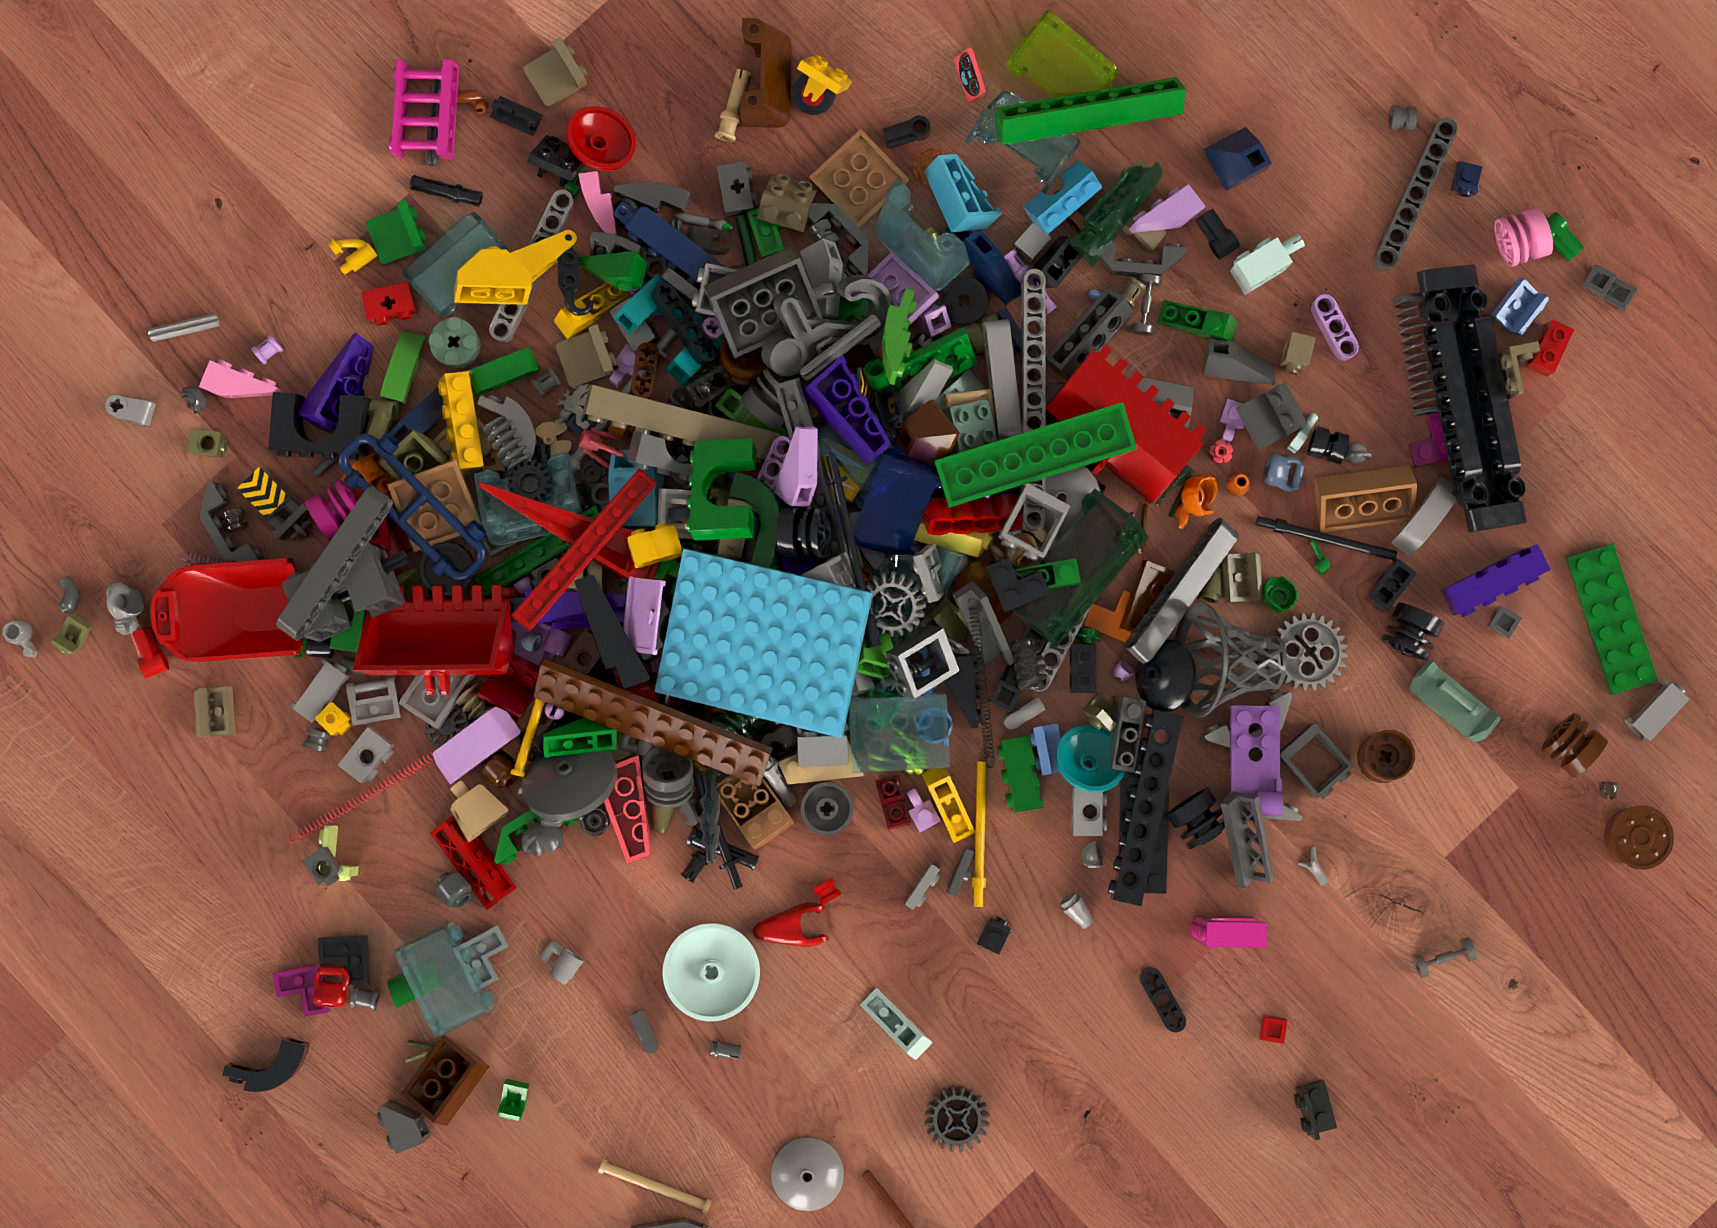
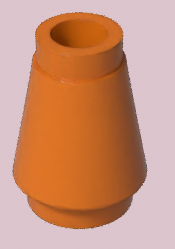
M1233 473L1226 480V488L1233 496H1242L1249 490V479L1242 473ZM1237 479H1241L1244 482V484L1242 486H1239L1237 484Z

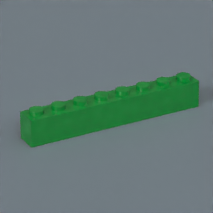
M1177 77L995 107V133L1002 145H1012L1016 142L1027 140L1035 141L1039 138L1058 137L1062 134L1081 133L1086 130L1104 129L1109 126L1127 125L1132 122L1150 121L1161 117H1173L1174 115L1184 114L1185 87Z

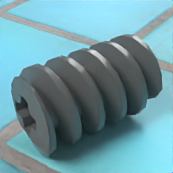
M501 416L484 426L483 432L489 434L487 437L489 442H494L492 448L499 450L497 457L503 459L501 464L504 467H508L507 470L516 468V464H522L523 461L528 460L532 454H523L527 445H518L523 438L521 436L514 438L513 435L518 431L517 428H508L513 421H504L505 416Z

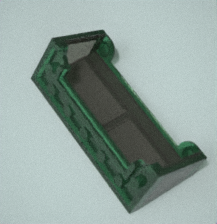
M1095 488L1082 499L1081 510L1083 513L1039 564L1076 558L1081 584L1050 589V594L1011 610L1055 648L1149 538L1138 519Z

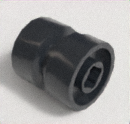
M1316 425L1310 438L1307 455L1318 459L1325 456L1327 461L1340 465L1348 447L1349 435L1338 431L1332 434L1328 428Z

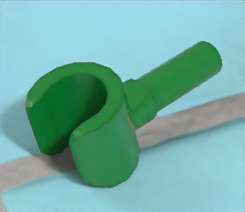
M583 166V168L578 172V174H579V173H582V171H583V169H584V166ZM578 174L572 181L566 183V190L573 198L581 191V187L576 184L579 180Z
M1313 540L1310 544L1318 559L1313 566L1322 575L1329 569L1330 562L1326 557H1323L1316 541Z

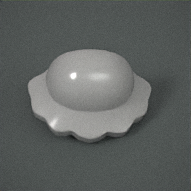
M1354 442L1348 445L1343 460H1347L1351 464H1360L1366 458H1371L1372 455L1367 452L1363 444Z
M1096 841L1088 843L1081 854L1083 865L1088 868H1099L1103 865L1101 850Z

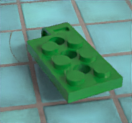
M963 327L910 353L909 358L904 356L902 362L906 363L903 375L902 377L897 376L894 385L889 384L883 359H875L868 362L864 367V374L870 390L873 392L875 389L881 393L890 385L894 386V388L896 387L899 391L934 359L952 367L953 371L948 379L978 364L968 334ZM953 354L949 359H946L948 355ZM909 376L908 379L902 381L904 377Z

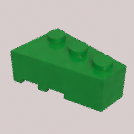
M1030 736L1001 740V746H997L998 759L1004 761L1005 769L1001 770L1003 784H1008L1009 793L1005 794L1007 808L1012 807V812L1015 813L1044 808L1039 791L1040 784L1039 779H1037Z

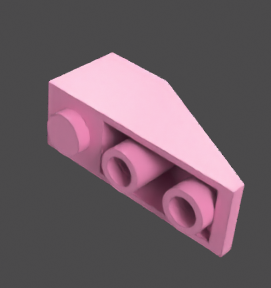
M220 359L217 363L209 361L199 385L200 388L225 399L273 395V392L281 393V390L275 387L276 382L265 377L261 381L253 378L254 373L242 368L239 372L231 369L232 364Z

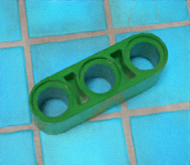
M531 348L521 349L469 370L471 388L475 396L483 395L537 373L539 368Z

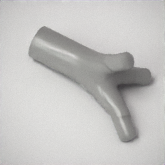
M1312 846L1310 852L1311 861L1308 863L1299 861L1298 865L1310 870L1320 886H1322L1329 880L1318 863L1316 848Z

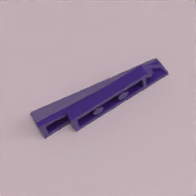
M534 589L525 590V599ZM565 591L538 622L552 621L553 629L590 628L579 599V593L574 591ZM604 593L623 627L627 594Z

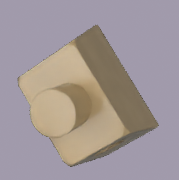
M461 780L450 789L457 797L450 810L468 843L503 819L508 812L507 807L481 784L469 790Z

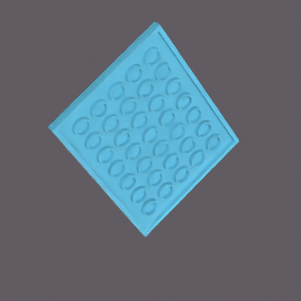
M687 548L683 549L655 692L841 738L844 733L873 592Z

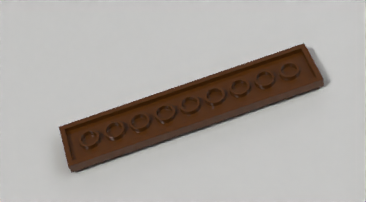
M544 659L540 666L533 698L760 786L771 756L772 747L547 659Z

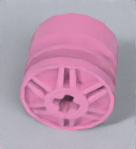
M1533 207L1521 211L1518 218L1511 214L1506 218L1502 217L1495 221L1496 243L1507 266L1514 267L1519 262L1522 264L1526 263L1529 256L1536 260L1552 254L1553 239L1551 230L1540 208Z

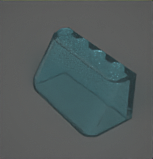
M471 212L404 269L403 276L439 317L442 318L443 316L450 315L456 309L458 303H454L457 271L481 249H486L487 247H499L502 250H507L509 253L511 252L484 220L475 212Z

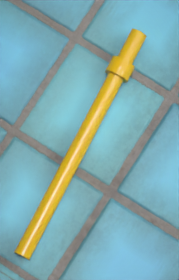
M977 762L974 877H972L974 907H983L984 888H986L984 850L987 762Z

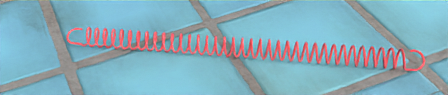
M426 753V755H427V757H428V760H429V762H428V761L424 758V756H422L423 759H424V762H425V765H424V766H426V762H427L428 764H430V760L434 762V757H433V760H432V759L428 756V754ZM419 759V761H420L421 767H420V766L417 764V762L414 760V762H415V764H416L418 770H419V768L422 769V764H423L420 759ZM410 763V764H411V766H412V768H413V771H412V770L408 767V765H407V768H408L409 773H410V774H408V775H411V772L414 773L415 770H417V769L412 765V763ZM399 770L402 779L395 772L397 779L399 778L400 780H403V777L405 776L401 773V771ZM383 779V781H384V783H385V785H386V788H385V787L381 784V782L379 781V783H380V785H381V788H382V790H380V791L383 792V788H384V789H387V786H388V787H391V783H390V786H389V785L385 782V780ZM372 786L371 788L374 792V795L369 791L368 788L367 790L370 794V797L365 793V791H363L366 796L365 801H367V797L371 799V795L375 796V793H377ZM359 793L360 796H361V798H362V802H361V803H363V802H364V801H363L364 798H363V796L361 795V793ZM348 800V803H349L350 808H351V809H349V810H352V807H353V808H355V807H354V806L349 802V800ZM340 805V807H341V809H342L343 814H342V813L338 810V808L336 807V809H337V811H338V814H339V816H337V817H340V814H341V815H344V812H346V811L342 808L341 805ZM328 812V814H329V816H330V818H331V821H330V820L326 817V815L324 814V816H325V818H326V820H327V823H326V822L322 819V817L320 816V818H321V820H322V822H323V825H321L322 827H324V823H325V824H328V821H329V822H332V818H333V817L331 816V814H330L329 812ZM313 821L315 830L310 826L311 832H309L306 826H304L307 831L306 836H308V832L312 834V830L316 831V828H318ZM300 828V829H301V831H302V833H303V837H302V836L299 834V832L296 830V832L298 833L300 839L305 837V836H304L305 833L303 832L302 828ZM288 838V840H289L290 843H296V842L300 841V840H297V841H295V842H291L290 839Z

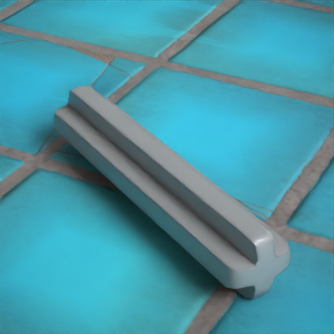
M213 313L150 328L148 334L150 340L156 342L218 327L220 321L218 315Z

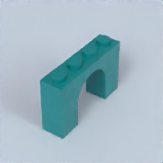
M657 274L613 317L630 335L649 317L662 315L653 302L651 293L659 283L667 281L661 279ZM660 292V293H659L661 297H662V296H666V297H667V293H666V292H664V293H661V292ZM681 297L684 303L691 311V313L698 321V323L701 325L704 322L703 317L699 313H696L687 304L686 300L683 297ZM672 309V314L675 318H683L680 310ZM710 326L707 327L708 331L711 330V333L715 332ZM686 329V334L689 338H697L694 330ZM721 335L715 341H712L717 351L724 341ZM699 341L695 346L697 347L702 342ZM684 346L683 351L665 369L683 386L702 365L693 359ZM703 351L701 352V354H702L703 356H705V355L708 356V355H709V353H708L707 351H706V352H703Z

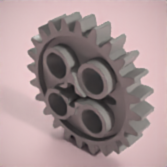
M1305 613L1300 614V621L1295 616H1292V624L1283 621L1285 629L1276 628L1279 637L1282 639L1285 648L1289 643L1294 644L1297 648L1295 656L1291 657L1287 654V671L1284 683L1287 684L1292 680V688L1295 689L1301 684L1302 691H1306L1309 684L1312 691L1317 689V683L1321 688L1326 687L1325 680L1334 683L1332 675H1341L1337 668L1346 667L1341 662V659L1348 657L1347 654L1342 653V649L1347 648L1348 645L1340 643L1345 638V635L1337 636L1340 627L1332 629L1333 621L1330 620L1325 624L1323 615L1318 620H1315V613H1311L1309 619L1306 618ZM1308 628L1312 629L1316 634L1312 642L1305 638V631ZM1295 635L1299 636L1306 648L1311 647L1313 649L1311 655L1322 665V669L1317 667L1316 662L1311 656H1304L1306 649L1294 638ZM1323 647L1328 648L1331 653L1327 661L1320 657V650ZM1278 653L1272 659H1276V662L1281 665L1280 653ZM1304 662L1309 663L1312 667V672L1308 676L1304 675L1301 671V666Z

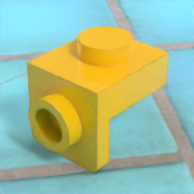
M330 702L315 717V720L331 736H337L338 734L342 736L352 726L350 724L352 721L351 715L348 712H343L333 702Z

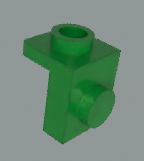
M511 1079L505 1080L497 1116L508 1120H521L526 1107L529 1083Z

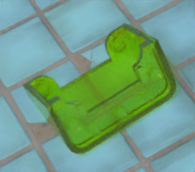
M1048 10L1039 18L1007 60L1008 69L1014 75L1025 76L1027 74L1052 97L1110 88L1115 83L1119 74L1118 69L1113 63Z

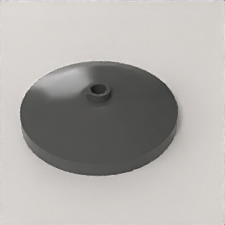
M610 750L553 756L548 759L541 756L539 758L535 757L528 765L525 776L522 779V794L529 808L536 815L544 819L554 821L575 819L593 811L608 798L617 781V764Z

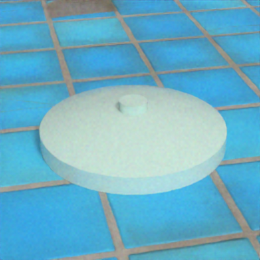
M718 923L700 924L683 932L671 944L663 964V982L673 1004L686 1015L702 1021H720L738 1014L752 1000L760 979V963L753 945L736 929Z

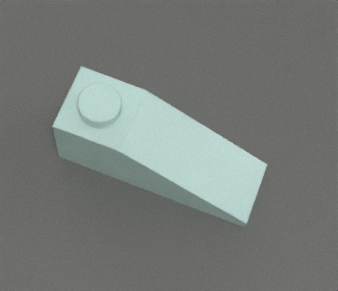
M878 988L860 1004L883 1030L915 1060L933 1043Z

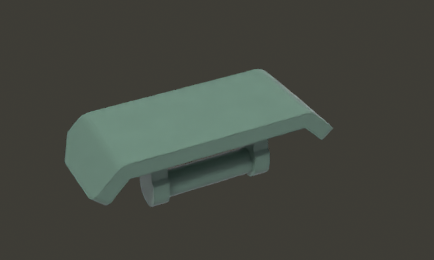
M1430 659L1425 662L1412 678L1409 690L1474 743L1487 738L1501 720L1497 713L1490 710Z

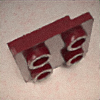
M513 653L506 674L490 675L480 689L478 697L520 718L534 699L540 666Z

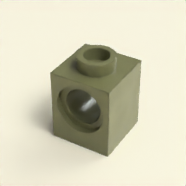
M191 428L189 453L222 458L223 453H226L228 445L225 434ZM208 438H213V447L206 450L204 447L205 441Z

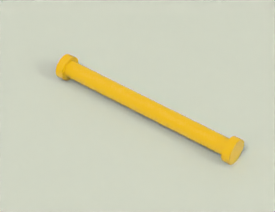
M535 700L515 767L511 769L510 774L520 777L525 776L523 771L532 745L531 740L534 739L545 703L541 700Z

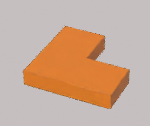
M1125 590L1122 591L1114 612L1093 603L1083 626L1098 630L1104 635L1125 643L1131 632L1119 627L1131 593Z

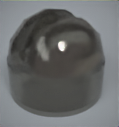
M1600 782V795L1604 799H1607L1608 795L1611 800L1615 799L1619 792V783Z

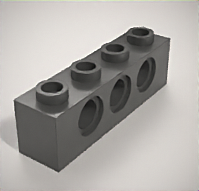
M1108 287L1045 359L1057 374L1068 380L1091 351L1094 350L1098 353L1134 311L1123 296Z

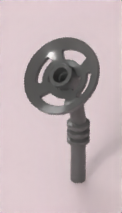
M947 637L952 652L969 654L970 651ZM930 655L920 663L915 662L908 665L912 678L921 676L923 671L935 664L933 656ZM893 674L881 678L883 687L896 683Z

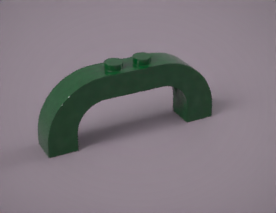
M735 472L729 496L750 502L757 509L761 520L751 564L779 570L777 561L780 553L777 546L776 529L778 515L781 508H783V504L779 496L774 493L773 488L766 482L748 474Z

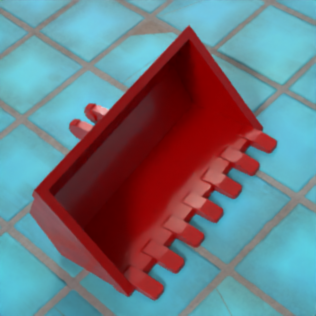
M1104 345L1098 354L1094 350L1091 351L1045 406V417L1054 424L1123 402L1137 450L1099 461L1093 468L1092 473L1096 476L1103 467H1106L1147 503L1151 504L1171 484L1202 447L1204 442L1200 438L1206 432V428L1199 424L1193 432L1189 431L1184 425L1190 419V415L1183 411L1177 419L1171 416L1168 412L1175 403L1170 398H1167L1161 406L1152 399L1159 392V389L1151 385L1145 393L1140 390L1137 385L1143 379V376L1139 372H1135L1128 380L1121 374L1127 366V362L1121 358L1114 366L1109 364L1105 359L1112 350Z
M480 584L472 586V599H464L462 585L452 586V599H444L443 587L441 585H434L432 587L433 599L424 600L423 587L415 585L412 588L413 600H405V604L374 618L367 611L352 669L354 672H361L368 676L424 675L425 688L429 696H434L436 692L434 676H439L441 694L445 696L450 694L449 675L506 674L514 652L509 598H503L501 584H494L492 586V599L483 598L482 585ZM399 586L404 598L403 586Z

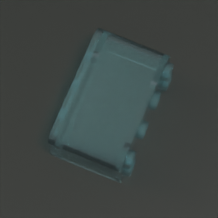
M453 921L394 950L407 982L436 1038L492 1011L495 1008L493 1004L496 1003L492 992L480 987L479 984L482 983L481 978L476 970L472 971L468 963L471 961L470 955L466 948L462 949L460 946L462 944L461 938L464 937L460 926L458 924L455 925Z

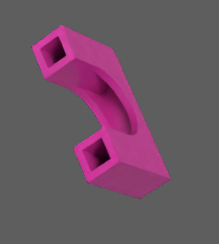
M1194 916V922H1190V936L1194 937V941L1206 947L1267 948V923L1256 921L1254 917Z

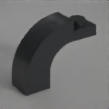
M286 1037L281 1040L277 1058L269 1068L258 1070L229 1063L224 1066L222 1075L229 1077L228 1080L234 1083L242 1084L243 1081H246L243 1091L263 1092L274 1089L287 1082L300 1070L306 1059L310 1043Z

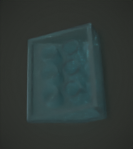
M944 692L923 693L915 699L902 695L851 697L848 721L852 773L950 767L947 695Z

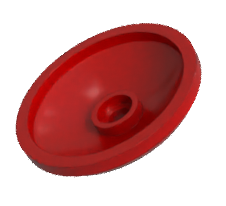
M599 106L585 107L574 113L567 124L566 139L571 151L580 161L592 168L608 171L616 170L625 166L634 155L636 149L634 131L630 124L613 110Z

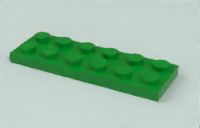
M1614 543L1565 558L1609 694L1614 695L1658 681Z

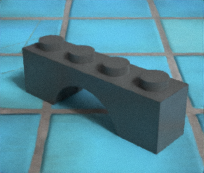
M639 432L633 433L627 460L635 462L634 467L648 470L649 466L656 467V473L670 476L671 471L679 473L678 478L689 481V473L693 472V465L690 459L685 462H676L667 452L665 439ZM726 473L717 477L711 485L715 483L723 484Z

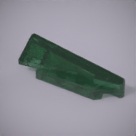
M1156 162L1152 167L1139 169L1138 166L1129 167L1083 218V222L1087 227L1072 238L1069 243L1090 266L1093 267L1162 178L1163 170L1160 163Z

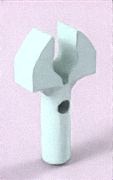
M1311 413L1306 419L1308 424L1302 427L1290 442L1287 449L1293 453L1300 449L1307 439V435L1317 422L1318 416L1315 413Z

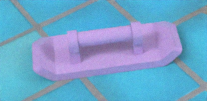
M494 707L435 750L432 755L436 765L452 785L494 752L520 734V730L507 711Z

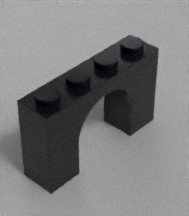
M273 392L268 450L277 452V456L291 457L292 453H299V457L314 458V454L322 455L321 458L336 459V455H339L342 449L355 436L364 434L370 419L369 405L372 400L370 398L340 395L339 417L335 431L327 439L313 442L304 431L303 418L298 415L305 397L296 393ZM361 444L349 456L348 460H359V456L367 457L369 444Z

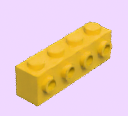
M469 371L444 374L438 382L439 394L443 397L442 414L447 422L446 439L451 447L450 461L457 458L462 472L477 471L484 464Z

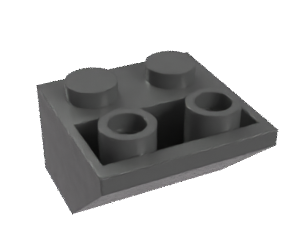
M393 1100L385 1102L378 1108V1120L382 1127H386L388 1133L386 1136L388 1146L391 1150L394 1149L396 1154L420 1145L431 1137L422 1113Z

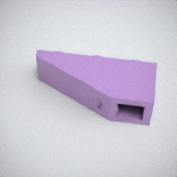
M1189 184L1182 189L1178 186L1167 195L1169 197L1167 200L1163 201L1161 198L1150 207L1151 211L1146 213L1144 210L1133 218L1135 223L1129 230L1131 233L1181 228L1198 216L1206 206Z
M815 427L795 428L774 493L790 506H810L817 486L818 429Z

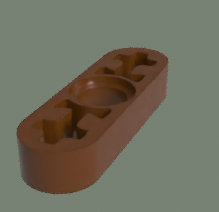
M645 342L637 348L629 392L630 395L649 400L653 391L659 354L658 348L652 343ZM645 353H649L648 362L644 361ZM646 370L650 373V376L642 377L638 374V371ZM640 385L644 386L643 395L639 394Z

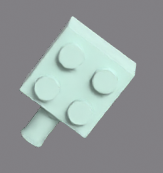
M1298 233L1282 243L1278 237L1272 241L1270 238H1267L1257 245L1253 250L1254 252L1250 253L1248 250L1237 257V260L1233 262L1234 266L1230 272L1244 295L1284 272L1293 261L1289 255L1305 246L1303 240L1293 244L1301 238Z

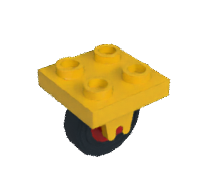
M818 55L801 60L797 69L803 72L804 75L800 76L793 88V99L796 106L802 112L809 115H819L828 111L833 105L836 97L835 94L847 90L852 83L847 78L848 74L839 68L834 70L827 65L828 61Z

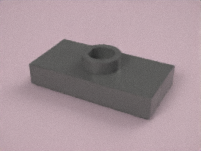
M968 848L963 850L948 886V894L956 897L962 881H968L972 871L969 868V864L974 851Z

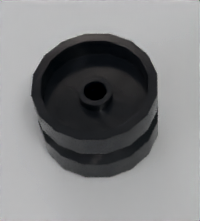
M448 542L433 546L440 555L450 561L452 567L457 571L465 570L474 561L470 551L462 545ZM426 554L422 557L419 567L420 576L425 586L431 591L434 585H441L444 596L452 595L453 585H462V589L465 590L474 580L475 574L463 581L453 580L445 573L439 576L431 568L434 562Z

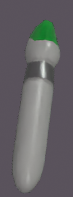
M677 213L675 215L677 220L684 223L713 228L718 231L732 230L731 224L724 220L716 221L687 213Z

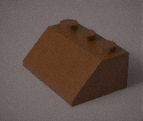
M443 1034L401 1092V1095L433 1123L447 1126L490 1066L474 1052Z

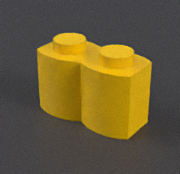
M662 523L654 527L655 530L646 532L645 529H639L631 532L627 542L635 568L649 566L682 556L683 551L675 525L669 526V523Z

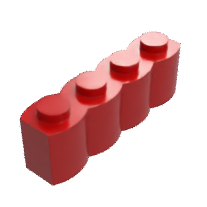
M1002 494L995 497L990 496L989 498L982 497L950 508L947 500L944 498H929L923 501L921 515L927 533L930 535H945L950 532L954 534H967L973 531L979 533L1001 531L1018 498L1012 494ZM1022 509L1019 510L1009 532L1021 529L1023 522Z

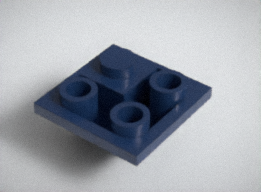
M1246 127L1204 149L1225 191L1268 170L1272 164L1261 142Z

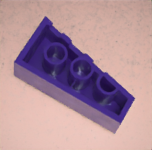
M842 355L809 384L803 392L811 405L861 461L867 465L891 443L877 417L873 415L869 408L865 395H862L856 384L857 380L853 373H850L846 365L847 362Z
M1536 544L1526 547L1442 589L1441 592L1453 616L1461 614L1462 617H1465L1475 612V606L1483 604L1485 607L1497 601L1496 596L1502 593L1507 596L1517 591V586L1523 583L1529 585L1539 580L1538 576L1551 569L1541 549Z

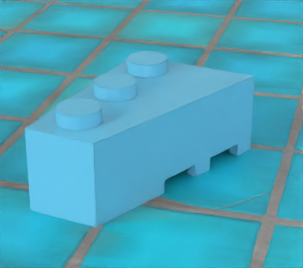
M957 154L938 155L923 171L951 232L987 229L1002 214L999 208L994 209L987 200L989 195L986 191H980L973 182L975 177Z

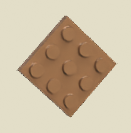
M862 129L809 176V180L832 204H836L859 229L910 182L904 173Z
M457 458L413 474L465 526L472 520H475L483 527ZM403 478L387 484L399 514L418 495ZM426 501L407 520L431 546L460 536ZM409 538L410 543H411V545H412V547H413L414 552L421 550V549Z

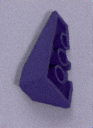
M354 333L310 390L298 415L313 426L332 434L338 424L340 395L364 396L365 390L362 387L364 377L369 371L373 345L357 333Z

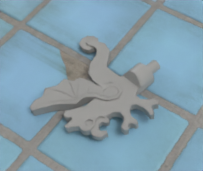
M588 384L574 387L577 390L573 392L572 396H570L571 392L567 390L564 393V396H566L565 401H562L560 398L558 399V407L565 405L558 414L561 416L557 421L561 424L564 419L567 421L571 414L574 413L576 414V424L584 430L589 428V422H583L585 414H583L582 408L585 405L589 389Z

